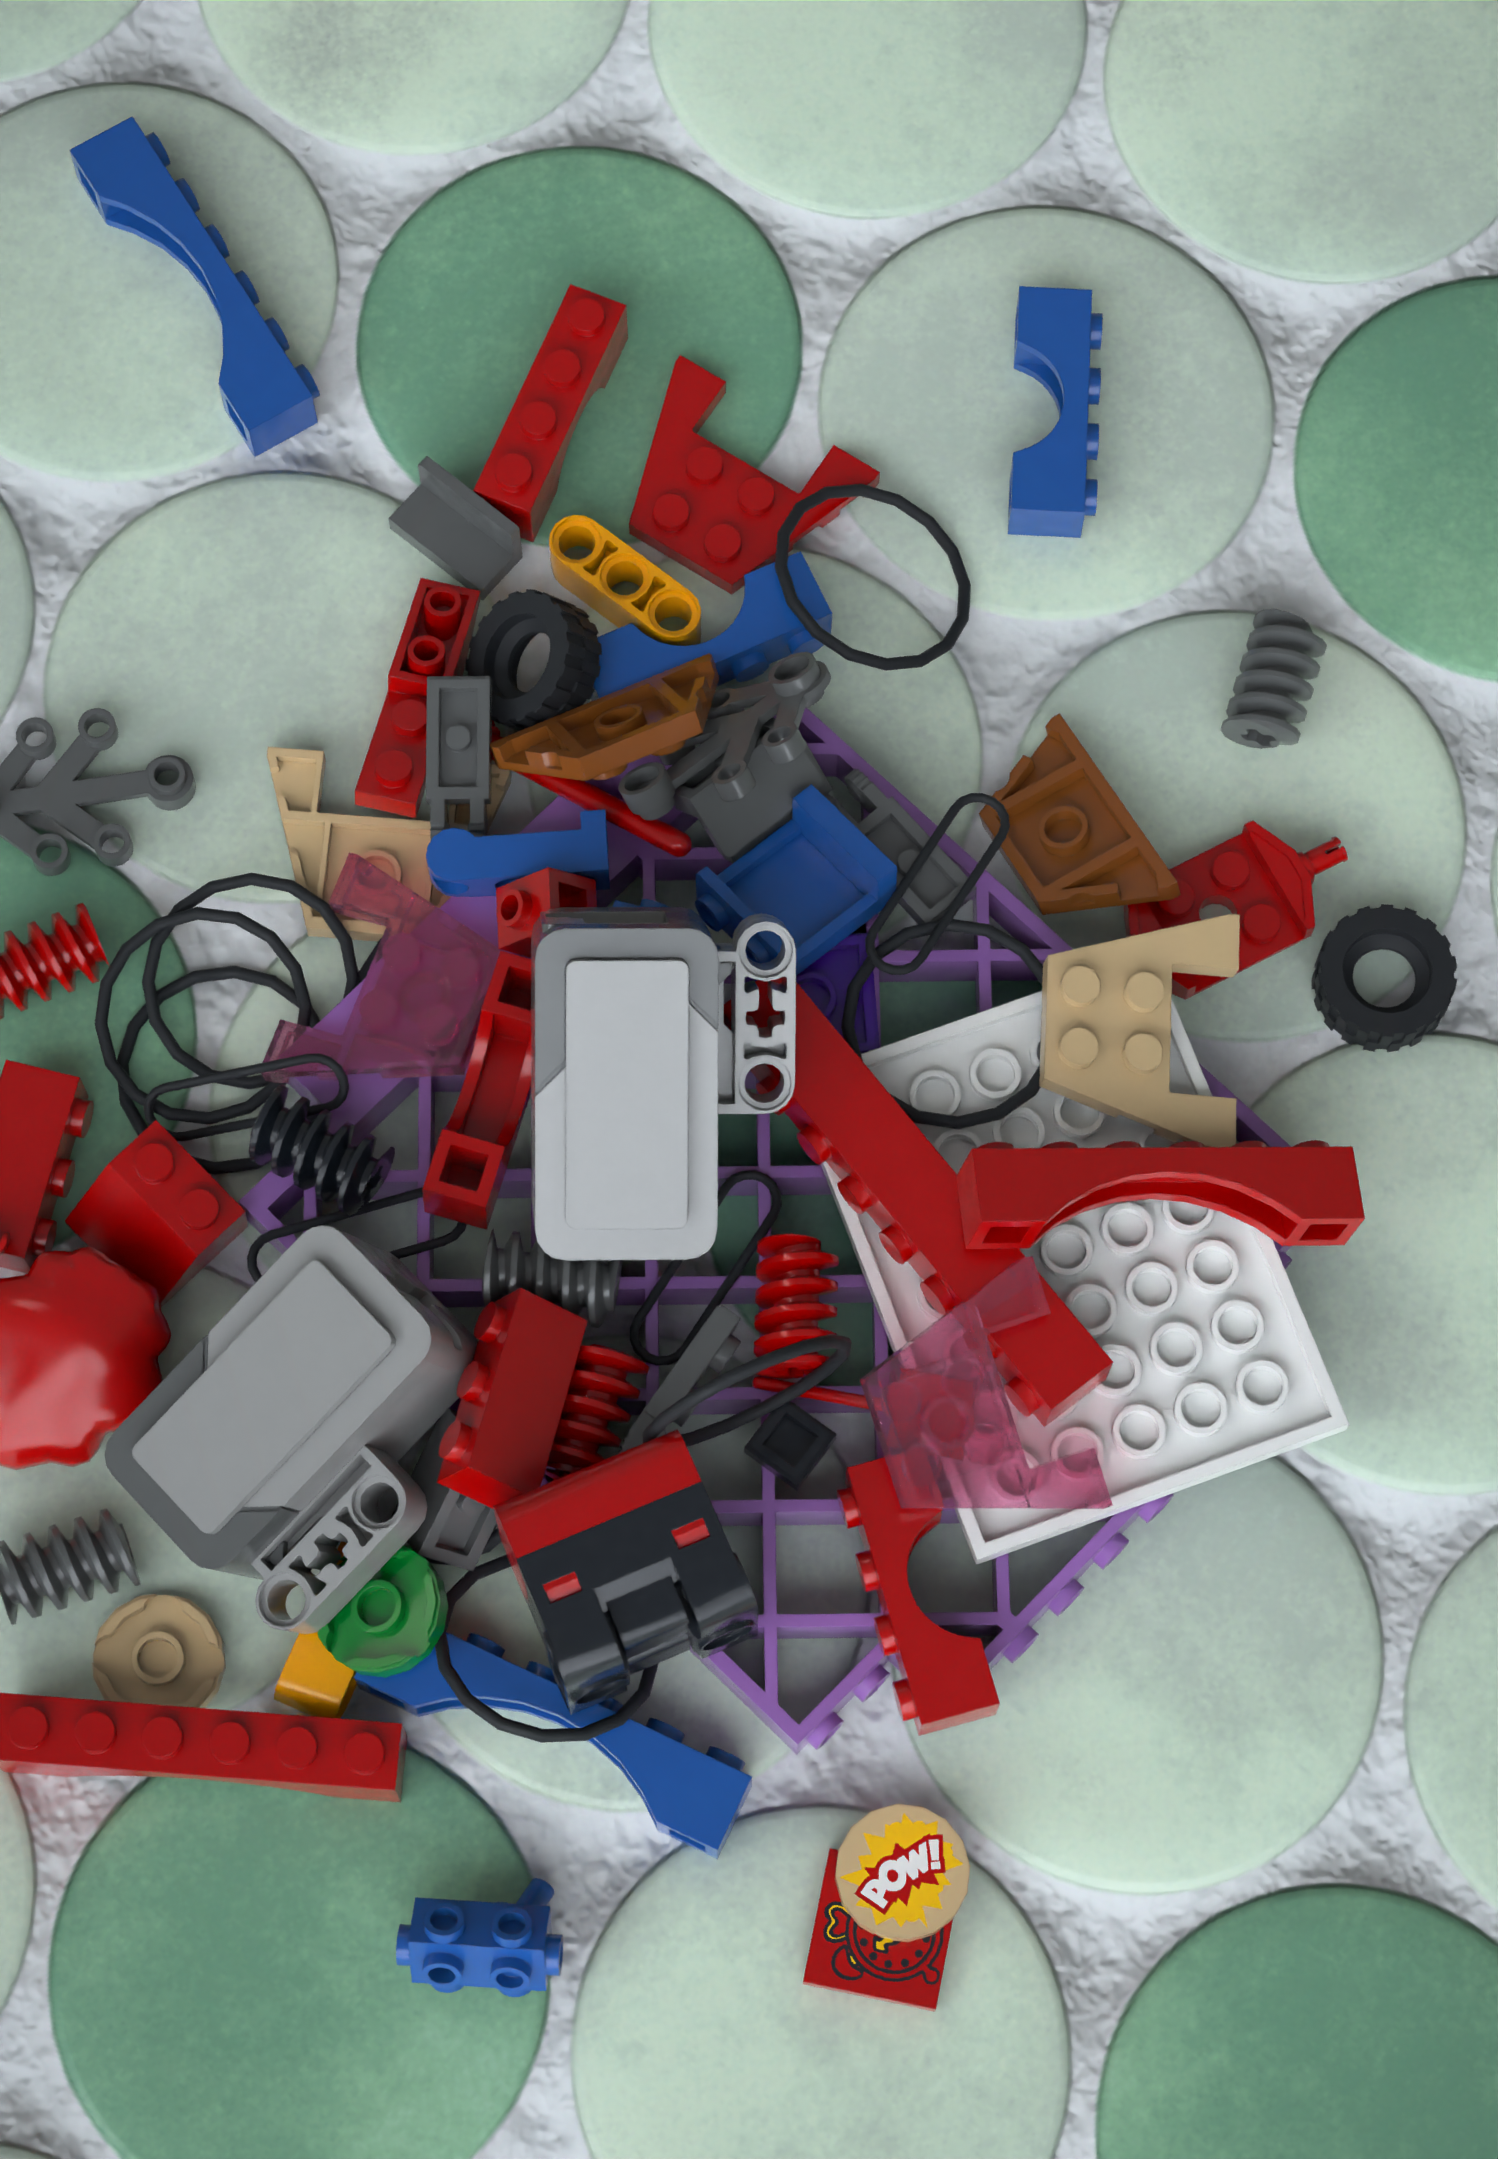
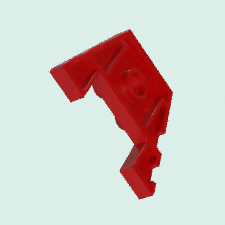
M680 355L674 364L629 521V534L732 595L744 586L745 574L775 562L777 533L796 503L828 486L865 484L876 488L879 484L880 472L833 445L802 491L796 493L697 434L725 395L726 381ZM857 497L828 499L805 512L790 535L788 553L793 550V544L816 527L823 528L840 515V510Z

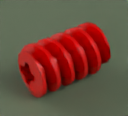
M84 903L75 905V925L71 926L59 912L51 914L52 933L49 935L35 921L27 923L28 943L23 944L11 930L4 932V952L0 953V1019L5 1017V998H9L20 1011L28 1009V989L32 988L44 1002L50 1001L52 999V980L54 979L68 993L75 991L77 970H80L92 984L100 981V962L104 960L108 966L109 963Z
M778 1234L758 1240L757 1252L765 1259L756 1265V1278L764 1283V1285L756 1290L755 1303L764 1310L755 1316L754 1328L764 1336L754 1341L753 1354L756 1357H760L805 1339L829 1334L837 1335V1333L819 1328L818 1321L837 1317V1307L819 1302V1296L838 1291V1282L821 1277L820 1270L838 1266L839 1256L821 1251V1241L807 1235ZM818 1351L811 1352L776 1364L756 1374L779 1379L803 1378L821 1366L829 1356L819 1354Z
M591 1344L590 1346L581 1345L547 1462L546 1475L557 1480L605 1460L604 1457L597 1453L599 1446L619 1448L622 1440L607 1429L608 1423H629L631 1415L616 1404L618 1398L638 1399L641 1391L626 1380L627 1374L647 1375L650 1366L616 1349Z

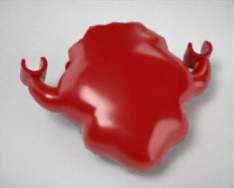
M6 1232L1 1237L0 1255H2L9 1246V1232ZM91 1246L79 1248L71 1252H43L34 1260L27 1274L0 1278V1466L19 1470L48 1463L75 1467L90 1462L100 1449L105 1435L109 1432H114L163 1381L158 1356L170 1342L171 1331L161 1311V1298L158 1289Z

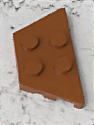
M708 653L490 743V749L496 766L504 770L588 781L590 779L606 780L620 775L627 769L629 763L650 754L653 756H663L681 749L685 745L686 739L703 733L719 681L713 657Z
M1059 713L1052 717L1045 726L1048 735L1030 758L1023 755L1010 772L1008 783L992 796L1004 805L1009 815L1010 823L1007 836L998 850L1041 914L1047 915L1172 900L1180 896L1176 879ZM986 804L980 811L979 816L984 829L993 841L1000 828V818L997 812L990 805Z

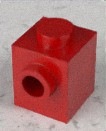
M547 867L496 888L499 949L531 957V935L533 925L539 918L540 912L559 907H597L596 881Z

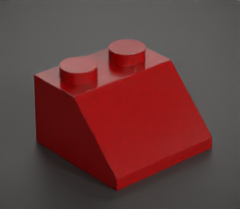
M157 1120L107 1164L65 1220V1224L88 1247L91 1246L106 1254L111 1260L126 1267L140 1279L149 1282L157 1288L161 1298V1307L248 1227L246 1211Z

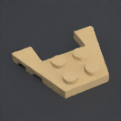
M268 747L267 759L295 881L330 905L352 940L378 942L382 938L389 943H403L452 897L441 893L431 883L426 860L427 846L431 841L430 821L320 813L326 764L324 751ZM492 764L491 804H487L488 831L507 793L512 777L511 770L499 769L496 764ZM470 804L450 805L448 817L450 828L468 831ZM300 900L308 936L336 938L321 914Z
M1227 914L1048 955L1043 963L1039 1086L1117 1118L1118 1115H1122L1154 1129L1153 1134L1175 1143L1180 1139L1182 1141L1201 1142L1204 1147H1231L1235 1145L1237 1098L1172 1093L1169 1088L1172 972L1233 978L1239 970L1240 915Z

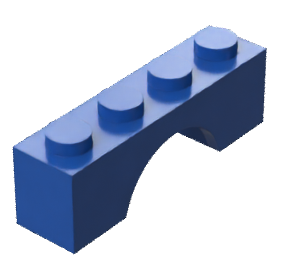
M1019 286L1015 315L1014 369L1033 377L1048 390L1056 403L1060 419L1053 430L1040 442L1013 452L1008 507V534L1081 538L1084 517L1096 515L1097 479H1086L1087 460H1097L1099 423H1088L1089 404L1099 405L1101 368H1090V349H1101L1103 314L1091 313L1092 290Z
M799 551L788 556L787 567L798 599L819 626L831 634L832 612L802 552ZM774 562L744 575V601L738 616L723 633L709 641L689 646L669 645L652 639L632 623L597 637L602 649V655H599V666H601L599 678L595 680L593 686L595 690L590 700L594 701L708 653L712 655L719 675L717 686L736 679L737 682H746L763 674L769 668V664L799 652H809L812 654L824 644L811 636L787 605Z

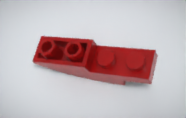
M420 578L388 674V692L355 788V805L412 818L417 817L426 789L427 677L463 676L480 603L481 591Z

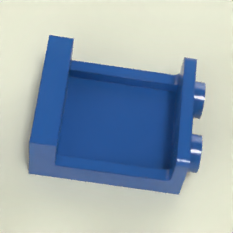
M811 784L792 798V819L720 874L716 875L707 866L696 873L697 900L695 901V907L708 927L716 932L723 930L731 939L739 923L750 915L763 913L773 915L782 921L794 939L797 976L884 908L896 890L897 866ZM771 931L757 932L747 942L745 950L747 958L757 963L770 962L780 952L782 944L780 936Z

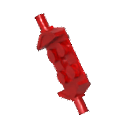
M1252 820L1244 824L1241 834L1169 869L1178 883L1180 896L1172 900L1124 905L1126 937L1201 921L1199 912L1202 908L1210 904H1221L1227 907L1232 914L1240 915L1239 970L1237 971L1239 973L1312 936L1315 928L1312 884L1315 875L1347 861V852L1344 846L1338 847L1341 845V841L1335 836L1304 854L1302 852L1297 853L1295 849ZM1172 972V994L1186 1000L1229 977Z

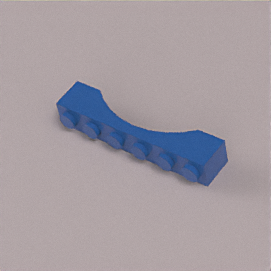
M132 116L70 149L77 179L105 223L136 234L166 251L191 273L207 293L222 324L223 359L218 384L224 409L254 457L318 423L314 399L319 397L320 393L314 379L303 364L295 368L285 354V351L289 350L290 347L282 329L273 317L265 321L254 306L260 302L259 297L245 272L241 270L234 274L227 264L225 258L229 257L230 254L217 228L213 224L204 228L195 212L199 211L200 207L188 183L184 178L174 181L166 167L170 165V160L157 135L152 132L145 136Z
M446 1632L452 1666L470 1693L490 1708L527 1713L564 1728H582L617 1713L623 1706L619 1701L609 1698L571 1715L550 1668L537 1662L529 1661L526 1669H523L502 1659L505 1649L485 1637L469 1633L466 1641ZM435 1647L430 1655L409 1671L386 1678L360 1675L357 1672L354 1676L359 1689L417 1717L450 1709H468L461 1704L439 1671ZM649 1718L646 1726L628 1719L624 1725L586 1740L622 1771L643 1800L657 1831L718 1859L752 1787V1776L742 1772L746 1764L744 1761L713 1746H709L706 1755L682 1744L685 1737L683 1732L654 1718Z

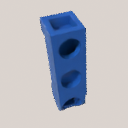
M606 810L580 811L581 829L479 837H475L472 833L459 828L442 830L432 838L427 846L426 860L431 883L438 891L447 896H496V888L544 868L551 867L595 880L596 890H610Z

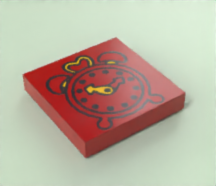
M829 1848L803 1984L935 2012L953 1920L934 1935L911 1942L881 1938L859 1927L842 1906L835 1882L838 1850Z

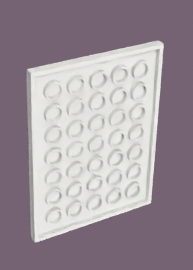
M1042 991L861 1054L863 1062L891 1095L919 1111L961 1116L996 1108L1026 1087L1040 1065ZM1171 997L1169 1090L1172 1093L1212 1096ZM1042 1087L1034 1097L1001 1120L962 1129L915 1123L956 1174H958L972 1148H978L991 1142H1007L1012 1144L1014 1148H1041L1047 1144L1060 1141L1075 1143L1078 1148H1105L1112 1143L1121 1141L1137 1142L1141 1147H1169L1175 1144L1173 1141L1153 1134L1154 1129L1122 1115H1118L1117 1118ZM826 1161L821 1164L899 1368L977 1382L962 1461L934 1456L976 1565L1345 1431L1349 1426L1345 1412L1275 1244L1270 1237L1251 1225L1223 1212L1187 1202L1154 1199L1116 1202L1080 1213L1050 1230L1031 1248L1020 1249L1113 1361L1108 1376L1103 1383L1099 1384L1094 1390L1044 1427L1034 1414L1026 1417L1012 1404L1004 1390V1384L1007 1381L991 1362L984 1366L975 1359L962 1339V1333L965 1330L950 1312L942 1315L932 1307L920 1288V1283L924 1280L908 1261L901 1265L890 1256L880 1241L879 1232L882 1231L866 1211L860 1215L848 1205L837 1186L841 1179Z

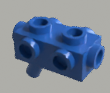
M533 1878L516 1904L415 1897L411 1925L400 1924L398 1929L396 1963L399 1966H410L412 1983L430 1984L434 1989L443 1993L456 1992L464 1986L497 1988L502 1994L509 1997H521L531 1992V1990L547 1991L549 1975L560 1976L563 1961V1934H552L550 1906H547L554 1896V1889L543 1879Z

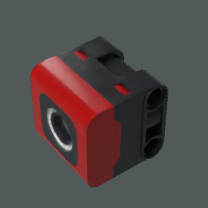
M678 1429L493 1506L503 1547L545 1645L551 1670L571 1715L626 1692L627 1685H630V1675L690 1650V1645L692 1650L701 1659H704L758 1636V1605L754 1592L737 1554L732 1551L692 1457Z

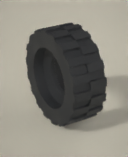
M526 589L525 593L516 591L508 594L509 597L504 601L499 600L492 606V611L487 616H483L478 624L479 629L475 637L472 636L469 644L470 653L465 665V671L468 672V676H490L492 679V721L518 731L584 705L587 699L590 700L595 690L593 686L596 678H599L601 666H599V655H602L601 643L597 639L599 632L596 625L589 621L588 618L590 616L584 610L577 608L571 603L547 593ZM544 633L550 639V653L547 666L537 684L530 691L522 692L517 688V669L520 658L529 642L537 634Z
M1381 904L1380 908L1370 909V906L1358 909L1357 913L1350 917L1346 915L1338 921L1333 932L1329 931L1314 965L1312 989H1315L1314 1003L1317 1011H1321L1325 1017L1324 1023L1331 1031L1334 1029L1342 1035V1040L1351 1045L1356 1043L1364 1046L1363 1050L1375 1052L1376 1049H1387V1052L1399 1051L1400 1047L1405 1045L1410 1047L1421 1042L1426 1033L1431 1034L1437 1028L1441 1018L1444 1017L1456 989L1457 979L1454 978V973L1457 969L1455 956H1452L1449 950L1451 944L1445 935L1442 936L1436 930L1437 925L1427 918L1425 920L1416 915L1417 911L1406 907L1402 910L1393 908V905ZM1381 949L1394 951L1402 955L1412 966L1415 974V987L1411 996L1403 1003L1393 1007H1378L1365 1001L1357 992L1353 982L1354 967L1362 956L1371 951Z

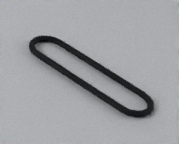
M970 793L960 797L949 808L870 927L865 939L866 953L871 963L880 971L891 975L908 974L917 970L931 953L1007 836L1010 828L1009 815L1004 805L995 797L984 793ZM973 802L990 805L1000 818L999 831L918 955L905 965H891L884 962L875 950L877 934L957 813L965 805Z
M308 1053L163 1083L154 1087L146 1096L143 1107L144 1114L150 1126L157 1120L154 1116V1102L159 1095L167 1092L307 1063H320L328 1066L335 1073L340 1088L338 1095L332 1101L310 1106L307 1116L320 1114L324 1109L332 1111L342 1105L349 1091L348 1076L342 1066L333 1058L321 1053ZM257 1117L185 1132L167 1131L176 1141H188L253 1128Z
M743 1170L731 1175L719 1188L718 1207L736 1183L743 1180H756L763 1183L769 1189L772 1196V1206L763 1223L681 1347L670 1355L656 1356L649 1353L640 1342L639 1329L683 1260H672L646 1298L630 1326V1343L634 1352L643 1361L656 1366L671 1365L678 1362L716 1306L721 1304L757 1249V1241L766 1236L782 1207L781 1192L776 1182L767 1174L756 1170Z
M423 1187L368 1202L357 1213L350 1216L341 1211H336L273 1229L260 1235L251 1245L247 1255L248 1271L252 1279L257 1282L263 1276L257 1267V1256L265 1243L309 1230L312 1227L330 1224L423 1197ZM458 1222L452 1232L442 1237L393 1250L390 1253L401 1259L446 1246L461 1236L467 1224Z

